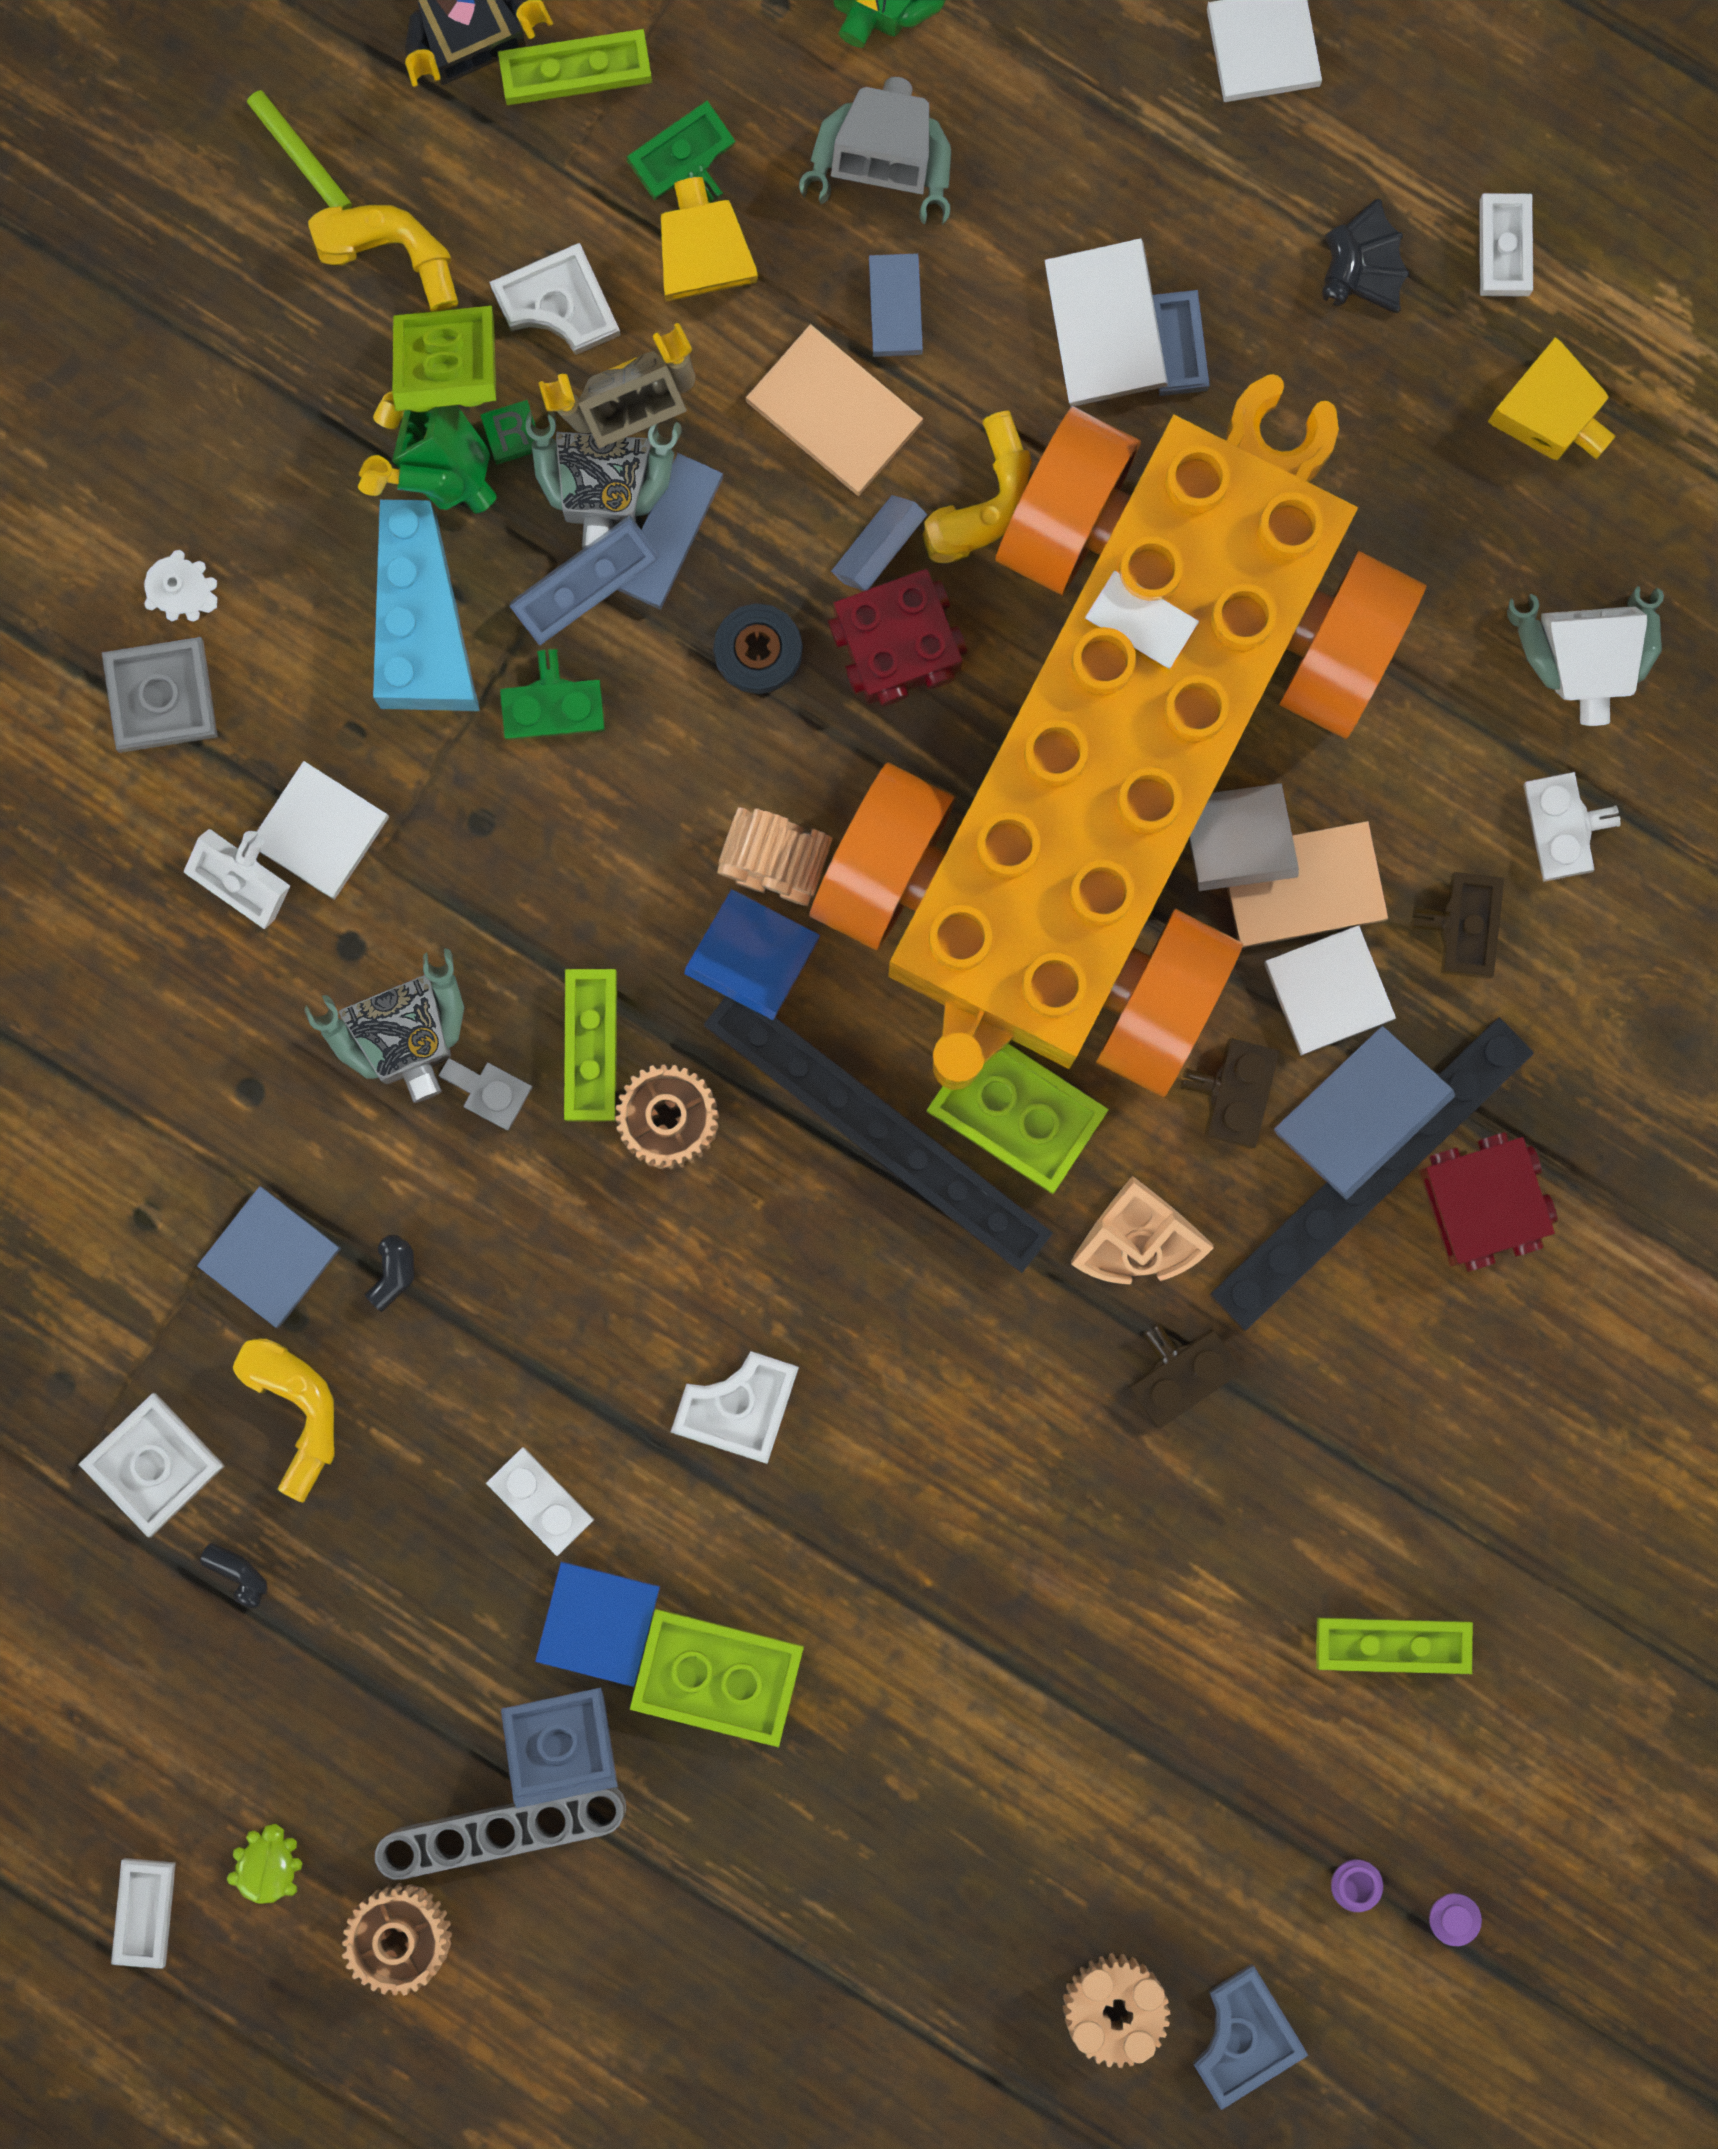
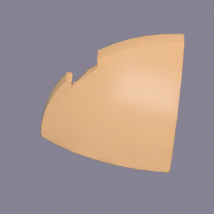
M1132 1176L1088 1233L1072 1258L1071 1265L1090 1276L1118 1284H1131L1132 1276L1156 1273L1158 1279L1162 1281L1193 1267L1214 1247L1182 1215Z

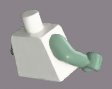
M1637 586L1628 598V607L1541 613V622L1535 620L1539 608V600L1535 595H1528V605L1531 609L1528 613L1518 612L1514 607L1513 599L1511 598L1509 601L1507 617L1514 626L1519 627L1518 634L1527 661L1545 687L1555 689L1556 693L1564 700H1580V724L1599 726L1609 724L1610 697L1634 695L1637 683L1645 680L1662 651L1660 616L1655 613L1664 598L1663 591L1659 588H1655L1651 593V604L1641 600L1640 587Z

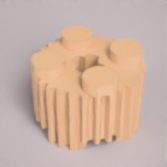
M738 807L718 862L719 868L717 873L736 880V884L748 889L764 893L766 888L780 893V897L808 906L810 898L815 894L833 838L815 829H812L811 834L804 833V828L788 822V819L768 811L756 808L751 813L745 808Z
M652 1065L650 1066V1072L646 1073L642 1069L640 1070L639 1078L632 1076V1084L624 1086L627 1092L626 1095H619L622 1104L616 1105V1110L620 1115L615 1117L617 1123L620 1124L616 1127L617 1131L622 1135L621 1140L623 1143L628 1145V1150L632 1154L636 1153L638 1160L642 1161L645 1159L647 1165L659 1169L666 1167L674 1169L675 1164H679L682 1168L687 1160L691 1164L694 1163V1156L702 1157L703 1153L701 1150L703 1148L709 1149L711 1147L709 1143L715 1140L718 1123L715 1119L719 1118L718 1111L714 1110L717 1107L716 1101L712 1098L713 1094L710 1088H707L703 1079L699 1080L695 1073L689 1075L686 1068H683L680 1072L676 1065H673L670 1070L667 1069L666 1065H661V1069L657 1070ZM667 1105L671 1111L678 1108L681 1110V1116L675 1118L678 1124L674 1128L668 1129L665 1125L655 1126L654 1119L660 1117L657 1109L661 1106Z
M399 1883L394 1888L391 1885H387L383 1890L379 1888L372 1895L369 1894L353 1910V1915L347 1920L349 1926L343 1932L348 1937L342 1942V1945L347 1947L342 1957L343 1959H349L346 1968L355 1971L352 1975L353 1979L360 1977L362 1985L369 1982L372 1991L379 1987L382 1994H386L388 1990H391L393 1995H397L401 1991L404 1996L411 1989L416 1992L422 1984L425 1986L441 1968L451 1946L450 1938L452 1937V1932L446 1931L451 1924L450 1921H444L447 1912L446 1910H439L440 1901L434 1903L432 1901L433 1894H428L424 1888L413 1884L403 1887L402 1883ZM389 1928H395L398 1932H404L407 1935L408 1940L405 1943L407 1950L402 1951L398 1944L392 1946L387 1944L386 1938L392 1933Z
M1111 1953L1108 1959H1104L1103 1956L1099 1957V1963L1097 1964L1092 1960L1089 1961V1968L1081 1967V1975H1073L1074 1983H1067L1066 1985L1069 1994L1063 1995L1066 2004L1063 2005V2012L1066 2017L1065 2022L1073 2042L1076 2043L1081 2052L1085 2053L1087 2058L1090 2059L1094 2056L1098 2064L1104 2060L1107 2067H1111L1113 2062L1117 2063L1119 2068H1123L1124 2062H1128L1130 2067L1134 2066V2062H1145L1154 2055L1156 2047L1161 2046L1159 2038H1165L1167 2035L1163 2027H1168L1170 2024L1166 2017L1170 2015V2010L1166 2005L1169 2002L1164 1994L1163 1987L1154 1973L1149 1972L1144 1964L1139 1966L1137 1960L1133 1957L1128 1961L1125 1955L1121 1954L1119 1959H1116L1114 1954ZM1121 1999L1128 2012L1125 2017L1120 2016V2020L1111 2021L1108 2014L1103 2012L1106 2005L1113 2007V2000Z

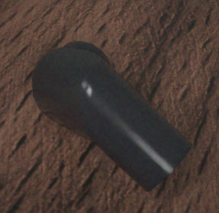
M388 1235L380 1241L378 1253L382 1256L383 1277L364 1294L380 1312H383L412 1284L415 1277L414 1251L409 1242L402 1240L398 1235Z
M210 1543L206 1546L201 1555V1565L239 1583V1587L234 1592L235 1601L252 1609L257 1608L261 1603L262 1595H267L268 1586L266 1579L243 1556L215 1543Z

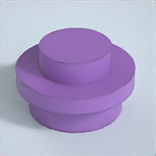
M1353 1859L1342 1863L1335 1870L1331 1880V1890L1335 1900L1343 1908L1352 1912H1363L1374 1907L1380 1900L1383 1892V1881L1379 1871L1372 1864L1364 1860Z
M1450 1893L1440 1897L1433 1904L1429 1914V1923L1432 1932L1440 1941L1450 1946H1462L1471 1942L1478 1935L1482 1918L1480 1910L1473 1900L1463 1894Z

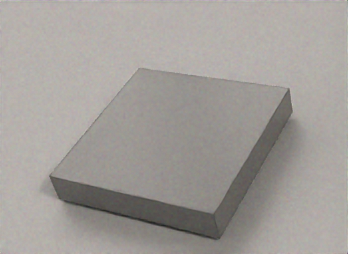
M201 637L102 652L115 747L119 753L218 737L204 641Z
M1282 783L1211 794L1189 837L1198 891L1298 877L1299 867Z

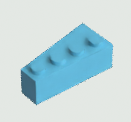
M380 499L373 698L380 709L480 711L438 519L431 501Z

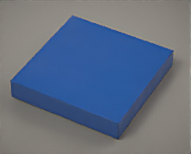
M731 889L687 964L684 974L774 1020L814 950L820 935Z
M562 1561L535 1662L634 1687L660 1586Z

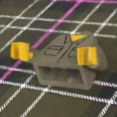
M679 323L674 324L675 329L666 335L660 336L658 332L653 335V339L664 361L655 351H652L596 374L588 379L580 398L573 394L567 374H559L558 381L553 383L540 381L538 384L546 410L550 412L557 411L577 432H591L598 448L686 412L687 409L680 394L687 392L693 387L695 372L689 355L692 347Z

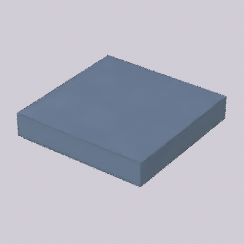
M259 1186L197 1267L275 1328H279L341 1248L266 1189Z
M601 1688L501 1709L513 1801L516 1808L618 1787L604 1695Z

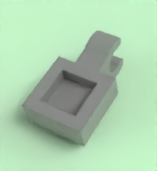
M448 1058L439 1074L443 1080L470 1093L463 1106L464 1108L507 1131L510 1130L533 1088L531 1085L488 1062L481 1075H478Z

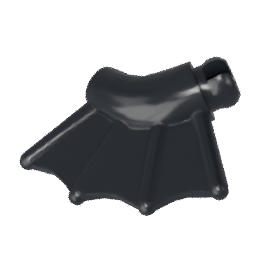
M1381 199L1372 201L1347 225H1340L1325 235L1331 250L1332 260L1324 279L1326 285L1323 287L1321 294L1325 301L1329 297L1333 298L1334 302L1332 305L1334 306L1345 304L1348 295L1354 294L1392 313H1399L1401 311L1399 292L1404 280L1409 277V271L1400 257L1399 250L1403 234L1392 227L1386 219Z

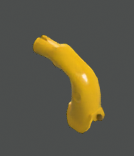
M364 205L345 210L338 206L321 210L308 221L314 245L322 263L343 265L356 260V253L384 244L401 243L404 244L410 255L413 270L420 273L431 312L451 310L458 306L459 303L448 264L451 262L448 250L409 212L392 205Z
M1001 411L983 420V425L996 459L992 465L999 481V494L987 502L956 510L953 505L939 508L927 517L924 524L923 541L928 557L932 562L952 563L968 557L971 551L987 546L1005 534L1014 511L1027 487L1032 465L1031 454L1029 450H1024L1010 411Z
M252 1339L244 1343L234 1362L233 1370L236 1376L246 1386L259 1393L264 1394L266 1390H269L292 1401L307 1416L304 1430L295 1444L298 1451L277 1488L283 1494L303 1503L325 1463L331 1465L334 1458V1399L326 1381L303 1360L288 1352L287 1348L268 1339Z

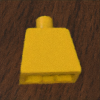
M693 177L675 182L674 186L680 210L661 214L663 280L666 302L757 283V269L730 201L723 200L708 203L703 177Z
M1556 337L1508 393L1488 420L1492 426L1554 460H1559L1573 442L1597 460L1616 437L1593 418L1609 398L1607 393Z

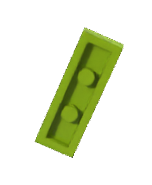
M644 29L498 51L507 105L652 83Z
M565 969L564 1120L616 1121L617 971L616 969Z
M1317 1617L1316 1669L1472 1674L1473 1622Z

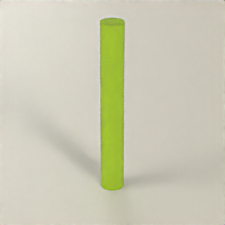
M262 90L253 93L248 98L247 104L329 207L341 206L343 210L350 209L352 207L350 200Z

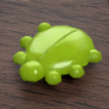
M277 1824L265 1826L262 1835L255 1830L248 1832L246 1839L249 1845L245 1849L238 1847L233 1851V1857L238 1862L235 1865V1872H231L227 1876L228 1883L236 1886L243 1897L258 1904L274 1903L285 1895L293 1896L297 1893V1886L292 1881L294 1879V1872L301 1870L303 1864L299 1858H292L291 1852L297 1847V1841L293 1838H286L284 1840V1829Z

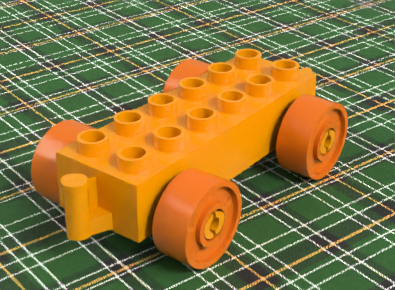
M1267 375L1250 384L1239 397L1227 429V440L1173 414L1132 495L1121 491V487L1136 457L1141 440L1075 407L1070 408L1054 433L1014 511L997 551L995 562L1062 596L1070 587L1089 551L1100 555L1093 571L948 850L945 851L937 847L936 844L945 828L957 797L887 762L874 780L851 821L822 880L809 914L811 918L879 951L904 907L906 906L916 911L890 960L888 977L945 1005L942 1037L935 1044L933 1051L934 1076L945 1088L958 1090L971 1085L982 1070L983 1065L1012 1040L1070 1069L1102 1007L1119 1016L1103 1045L1096 1064L1163 1098L1176 1080L1234 968L1244 943L1177 909H1174L1150 955L1133 947L1285 650L1302 658L1280 700L1279 706L1347 739L1387 669L1427 586L1358 550L1333 597L1317 590L1358 509L1357 506L1308 482L1318 474L1334 449L1339 427L1337 411L1331 402L1321 401L1315 405L1305 424L1306 437L1303 443L1292 451L1283 452L1268 446L1260 433L1261 419L1266 413L1275 409L1283 392L1284 383L1278 375ZM1114 570L1120 573L1124 587L1133 596L1146 601L1163 599L1199 621L1170 669L1135 649L1129 638L1122 632L1113 628L1099 627L1085 619Z

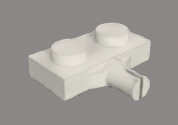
M1575 772L1525 782L1524 790L1543 882L1593 872L1595 869L1589 845L1591 831L1615 826L1619 827L1621 823L1620 816H1617L1619 813L1617 805L1587 812V808L1579 796Z
M208 829L198 838L184 873L265 929L275 920L290 885L257 862L256 858L265 843L263 836L260 835L256 839L257 832L247 831L243 835L239 849H237L218 834Z

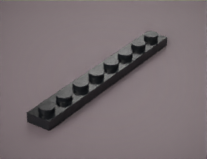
M726 996L704 1023V1027L1021 1274L1053 1234L1048 1228L776 1017L774 1020H771Z
M1500 1017L1495 1019L1438 1074L1454 1090L1455 1097L1347 1200L1326 1182L1209 1294L1210 1297L1243 1331H1246L1517 1071L1534 1052Z

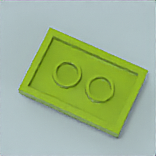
M492 306L393 316L392 394L395 411L411 410L414 412H425L434 407L451 405L474 407L484 402L496 401L495 333Z
M1007 1044L983 1065L982 1070L971 1085L958 1090L942 1086L926 1112L1053 1195L1109 1109L1018 1049Z
M656 1608L630 1710L779 1747L804 1646Z

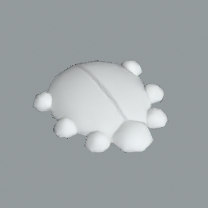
M175 550L170 557L158 560L148 570L144 583L147 595L144 603L145 607L149 610H154L158 607L160 610L166 611V618L170 621L177 620L179 614L185 613L187 619L194 622L199 619V610L209 613L217 608V597L210 592L217 587V580L212 577L204 578L202 573L206 569L205 563L197 561L192 564L189 560H184V553L181 550Z

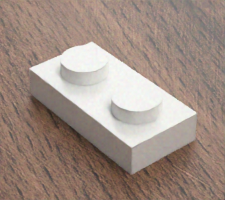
M1482 194L1480 198V296H1530L1533 291L1532 194Z
M524 1447L486 1483L556 1556L594 1521L592 1516Z

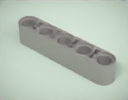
M615 1787L516 1808L515 1803L400 1827L391 1831L378 1843L375 1851V1863L378 1870L384 1876L393 1880L407 1879L603 1836L613 1832L621 1824L626 1813V1800L623 1793ZM597 1796H605L611 1799L616 1807V1815L613 1820L605 1823L595 1821L588 1811L589 1801ZM546 1807L559 1809L565 1817V1828L559 1833L550 1834L545 1832L538 1822V1815L542 1809ZM496 1818L508 1820L515 1830L514 1840L508 1844L495 1843L488 1833V1826L491 1820ZM453 1829L462 1835L464 1849L461 1854L448 1855L440 1849L438 1837L441 1831ZM395 1840L407 1842L414 1852L412 1864L408 1866L395 1865L388 1855L390 1843Z

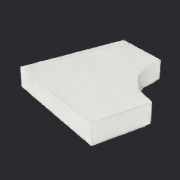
M580 243L490 282L493 293L511 331L527 327L549 330L563 338L575 355L621 336L618 325Z
M750 1351L741 1369L726 1381L709 1386L686 1384L671 1433L768 1464L799 1367Z

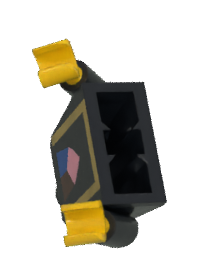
M417 0L419 9L415 10L409 17L405 45L407 55L405 64L413 87L418 86L417 79L420 76L431 74L434 76V80H440L443 86L499 61L498 51L526 47L520 24L529 39L535 37L532 28L536 24L544 22L549 27L553 25L544 3L541 0Z

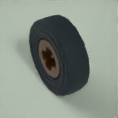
M751 604L736 609L724 618L715 633L713 653L719 672L729 684L743 692L763 694L778 690L793 678L801 664L803 644L799 629L788 614L771 605ZM763 637L769 641L767 644L769 656L761 660L760 656L757 655V661L751 660L747 657L750 652L747 641L751 638H756L758 643L759 638Z

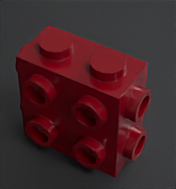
M927 568L833 602L835 618L828 620L832 637L837 648L846 646L852 664L845 666L849 682L854 694L864 693L868 705L877 701L880 702L882 707L898 703L909 697L907 690L926 684L928 689L944 686L956 679L954 673L961 671V656L968 653L967 647L958 625L949 627L943 610L950 608V603L942 581L939 579L932 582Z
M1506 1132L1477 1141L1480 1151L1464 1156L1460 1155L1458 1147L1429 1156L1432 1166L1419 1170L1450 1267L1464 1263L1467 1272L1496 1263L1493 1253L1512 1248L1515 1257L1544 1248L1541 1238L1555 1234L1552 1224L1558 1222L1557 1212L1548 1193L1542 1195L1536 1177L1542 1173L1541 1164L1535 1148L1532 1145L1526 1147L1523 1137L1509 1141Z

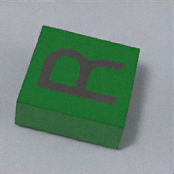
M528 400L480 414L496 465L533 454L531 444L534 439L526 431V417L531 411ZM532 416V424L536 427Z

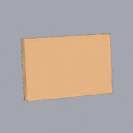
M811 324L746 397V402L857 496L861 495L923 424L921 416Z
M1368 821L1293 835L1299 867L1297 878L1227 887L1237 940L1244 943L1242 948L1341 930L1358 925L1378 923L1388 919Z

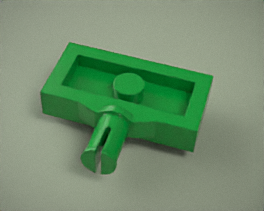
M707 100L629 154L626 161L654 201L675 187L674 183L693 177H703L708 203H713L714 199H719L724 193L719 189L707 170L713 160L733 147L736 141Z
M548 649L549 670L546 651H537L540 681L525 687L500 689L505 739L513 740L605 731L601 681L572 682L560 679L558 650Z

